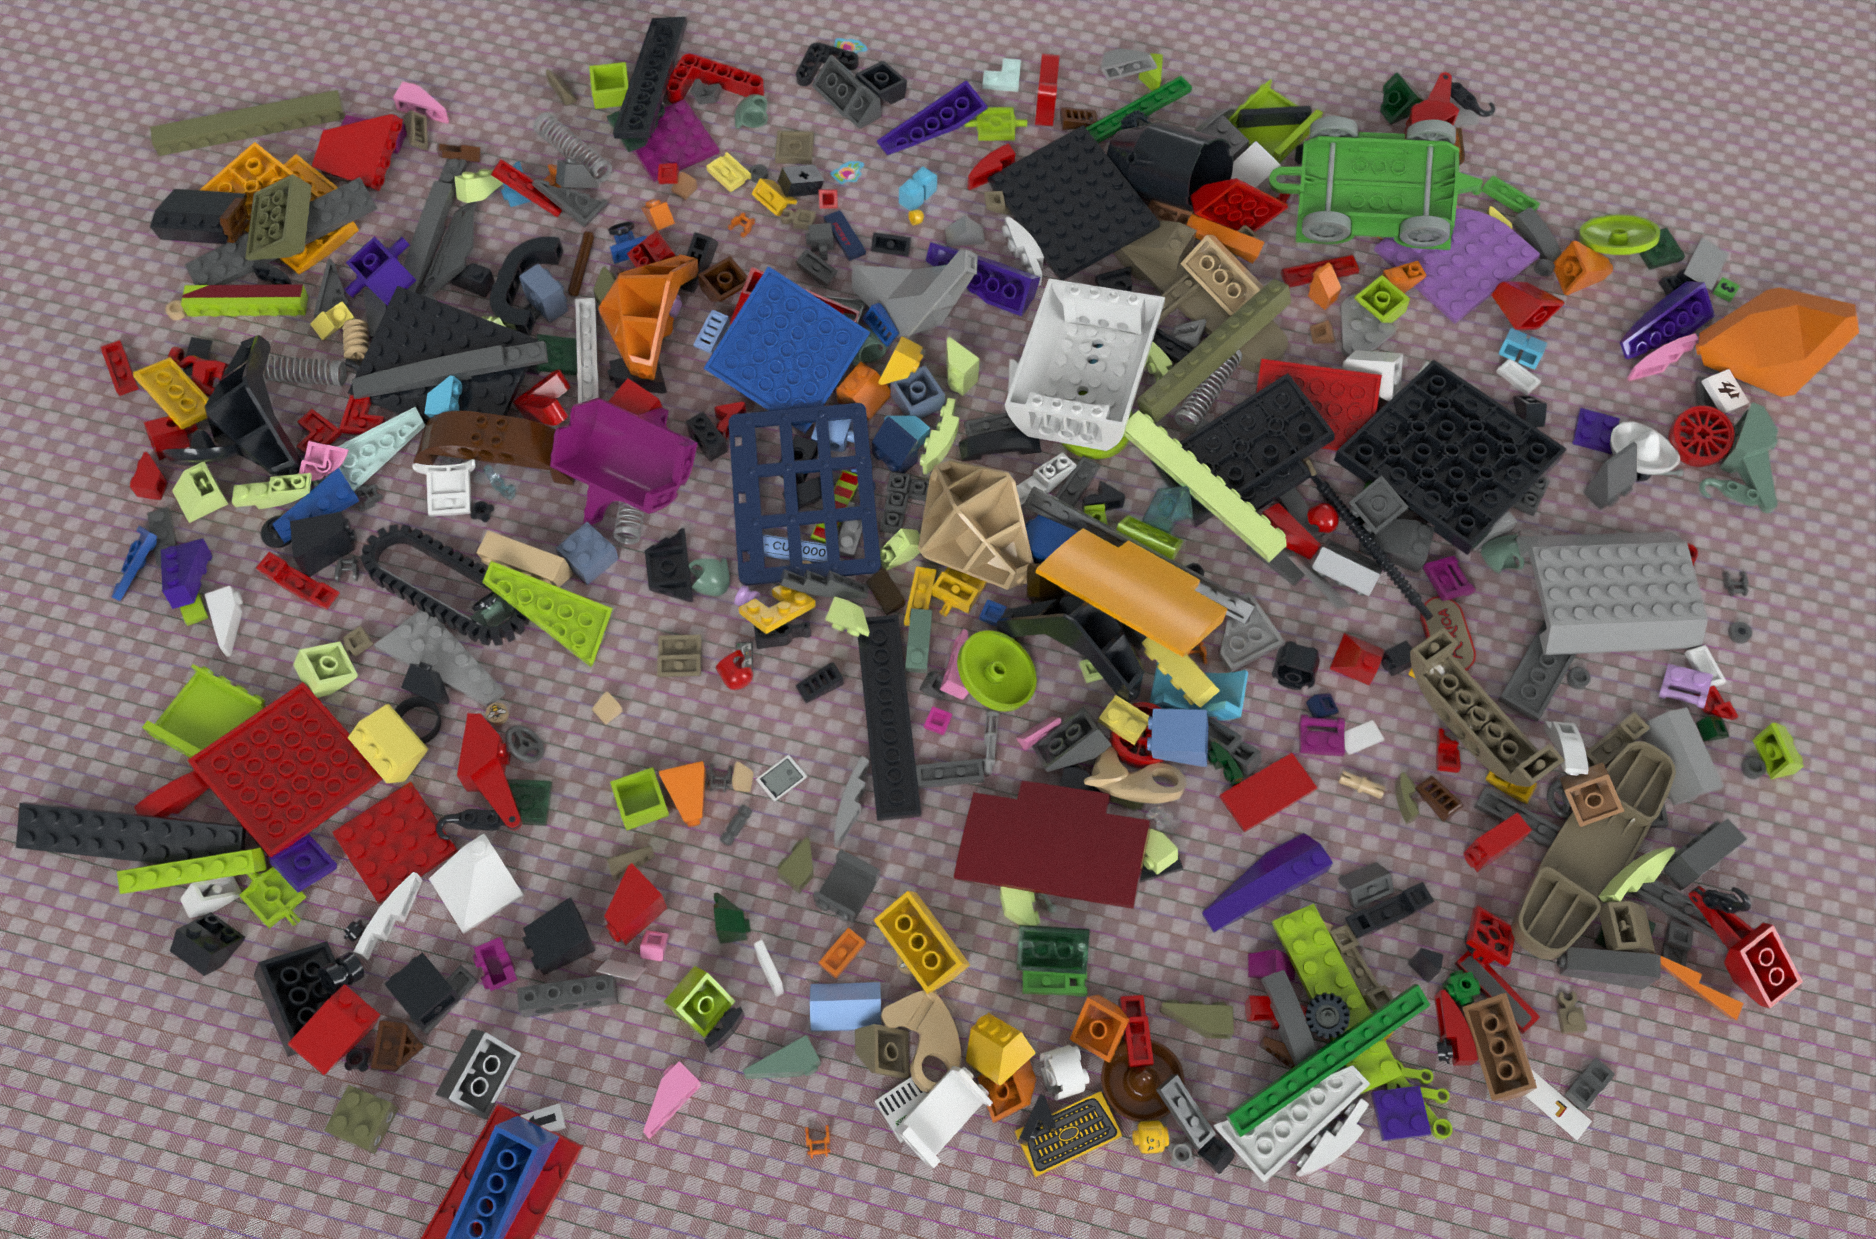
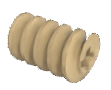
M352 319L344 322L343 349L345 359L349 358L354 361L359 359L361 362L363 361L369 348V326L366 321Z

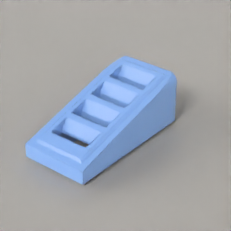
M712 310L694 342V347L711 354L730 324L729 317ZM703 339L706 340V341H709V342H711V343H710V344H707V343L703 342Z

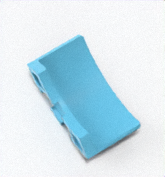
M1156 665L1150 703L1162 709L1207 710V716L1217 717L1218 721L1240 718L1248 671L1242 670L1231 673L1204 672L1220 691L1200 708L1195 703L1190 705L1183 697L1185 692L1182 688L1177 690L1170 682L1172 677L1169 674L1165 676Z

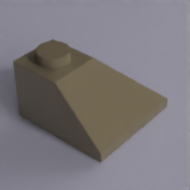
M877 1024L855 1029V1054L871 1073L909 1079L908 1031Z

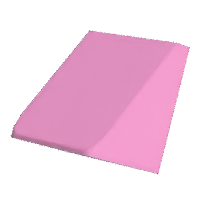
M646 930L640 945V957L642 959L663 961L669 934Z

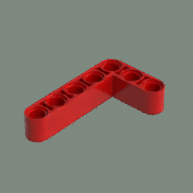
M691 53L681 57L671 73L666 88L667 99L672 104L684 99L695 79H700L702 83L707 85L720 84L722 90L744 97L752 94L764 97L765 94L764 82L761 76Z
M1042 53L1035 125L1053 127L1060 55Z
M558 369L515 399L513 403L524 419L555 426L568 417V414L557 398L567 392L571 385Z

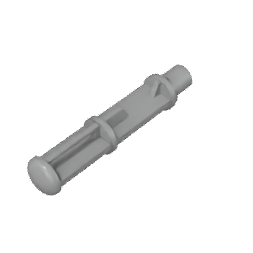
M996 710L986 712L984 745L987 746L986 758L982 759L983 773L985 775L992 774V766L995 764L999 712ZM988 716H989V717H990V721H989V731L987 732V722H988ZM995 717H997L996 732H994Z

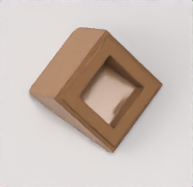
M682 171L678 176V184H674L671 191L686 200L698 189L696 179Z
M1329 320L1310 326L1313 344L1336 342L1333 326Z

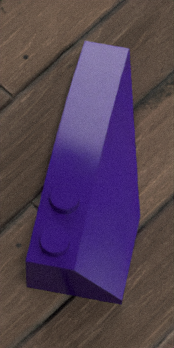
M966 80L877 140V143L888 156L956 130L988 109V106Z
M930 242L925 261L934 267L947 265L959 250ZM978 256L977 274L973 276L966 288L989 305L1023 316L1036 295L1041 277Z
M1686 281L1648 310L1620 341L1625 359H1631L1646 353L1650 349L1659 348L1665 343L1688 336L1715 317L1705 282Z
M1302 833L1266 852L1202 912V915L1213 933L1328 872L1333 862L1319 842Z

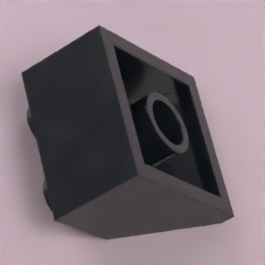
M884 60L856 73V77L889 104L892 105L905 98L907 80Z

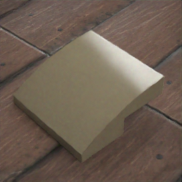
M701 634L658 636L657 677L701 676Z

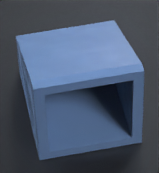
M1153 709V716H1149L1148 729L1152 730V737L1147 739V750H1151L1152 758L1207 767L1209 730L1207 710Z

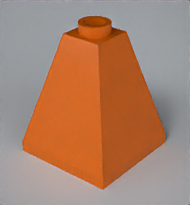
M1572 241L1553 263L1555 265V275L1564 295H1570L1603 281L1613 272V265L1607 257L1578 241Z
M700 761L659 771V775L684 823L688 827L701 825L704 813L706 784L704 762Z

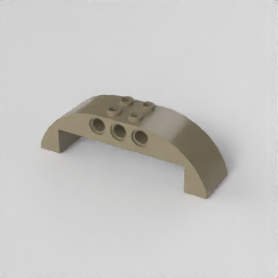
M1444 627L1411 649L1410 660L1412 669L1427 702L1470 753L1492 773L1509 783L1528 787L1535 784L1565 761L1550 743L1538 751L1451 655L1458 642Z

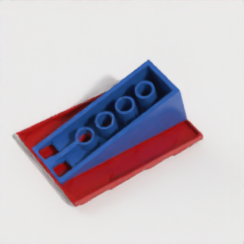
M498 1104L421 1239H534L563 1183L573 1168L583 1145L555 1131H549L521 1117V1114Z

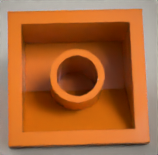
M860 362L837 387V402L840 404H863L866 407L867 421H870L891 397V390L887 384L881 385L878 383L881 377L877 371Z

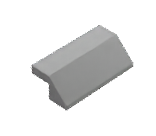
M1687 707L1666 712L1645 722L1650 729L1642 735L1644 742L1662 750L1671 758L1675 765L1676 775L1668 794L1673 806L1694 801L1701 794L1721 790L1724 787Z

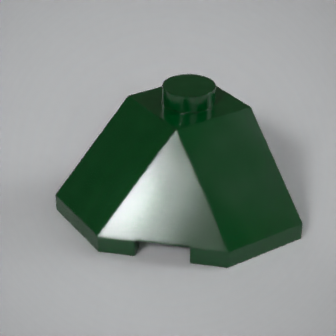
M1396 72L1383 85L1382 93L1384 95L1380 112L1390 124H1394L1408 118L1411 108L1415 104L1423 102L1424 99L1409 82Z
M714 893V901L716 902L714 904L715 929L719 943L747 940V933L751 932L750 919H745L744 912L720 893Z

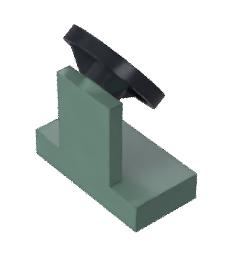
M492 591L471 607L477 612L469 618L485 626H497L513 614L514 607Z

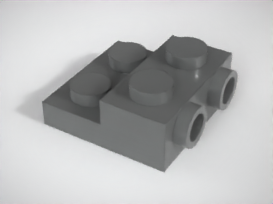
M1382 475L1349 502L1352 506L1349 510L1356 518L1360 516L1365 521L1362 524L1370 534L1374 532L1376 535L1409 508Z

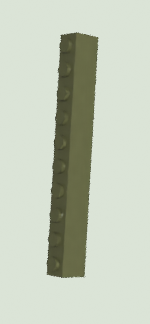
M338 90L152 126L150 127L151 140L158 156L343 120L345 118V111Z
M1273 278L1137 399L1140 412L1143 415L1145 413L1153 419L1154 424L1161 420L1292 303L1289 285Z

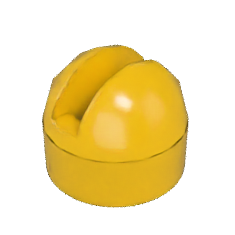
M919 209L909 211L910 223L913 226L922 223L924 213Z

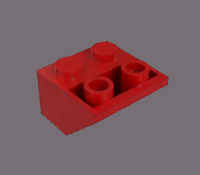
M657 230L627 253L636 268L676 257L674 251Z

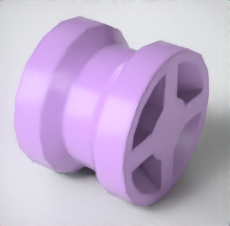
M743 585L739 589L734 603L741 606L754 598L759 600L760 593L750 591L748 587Z

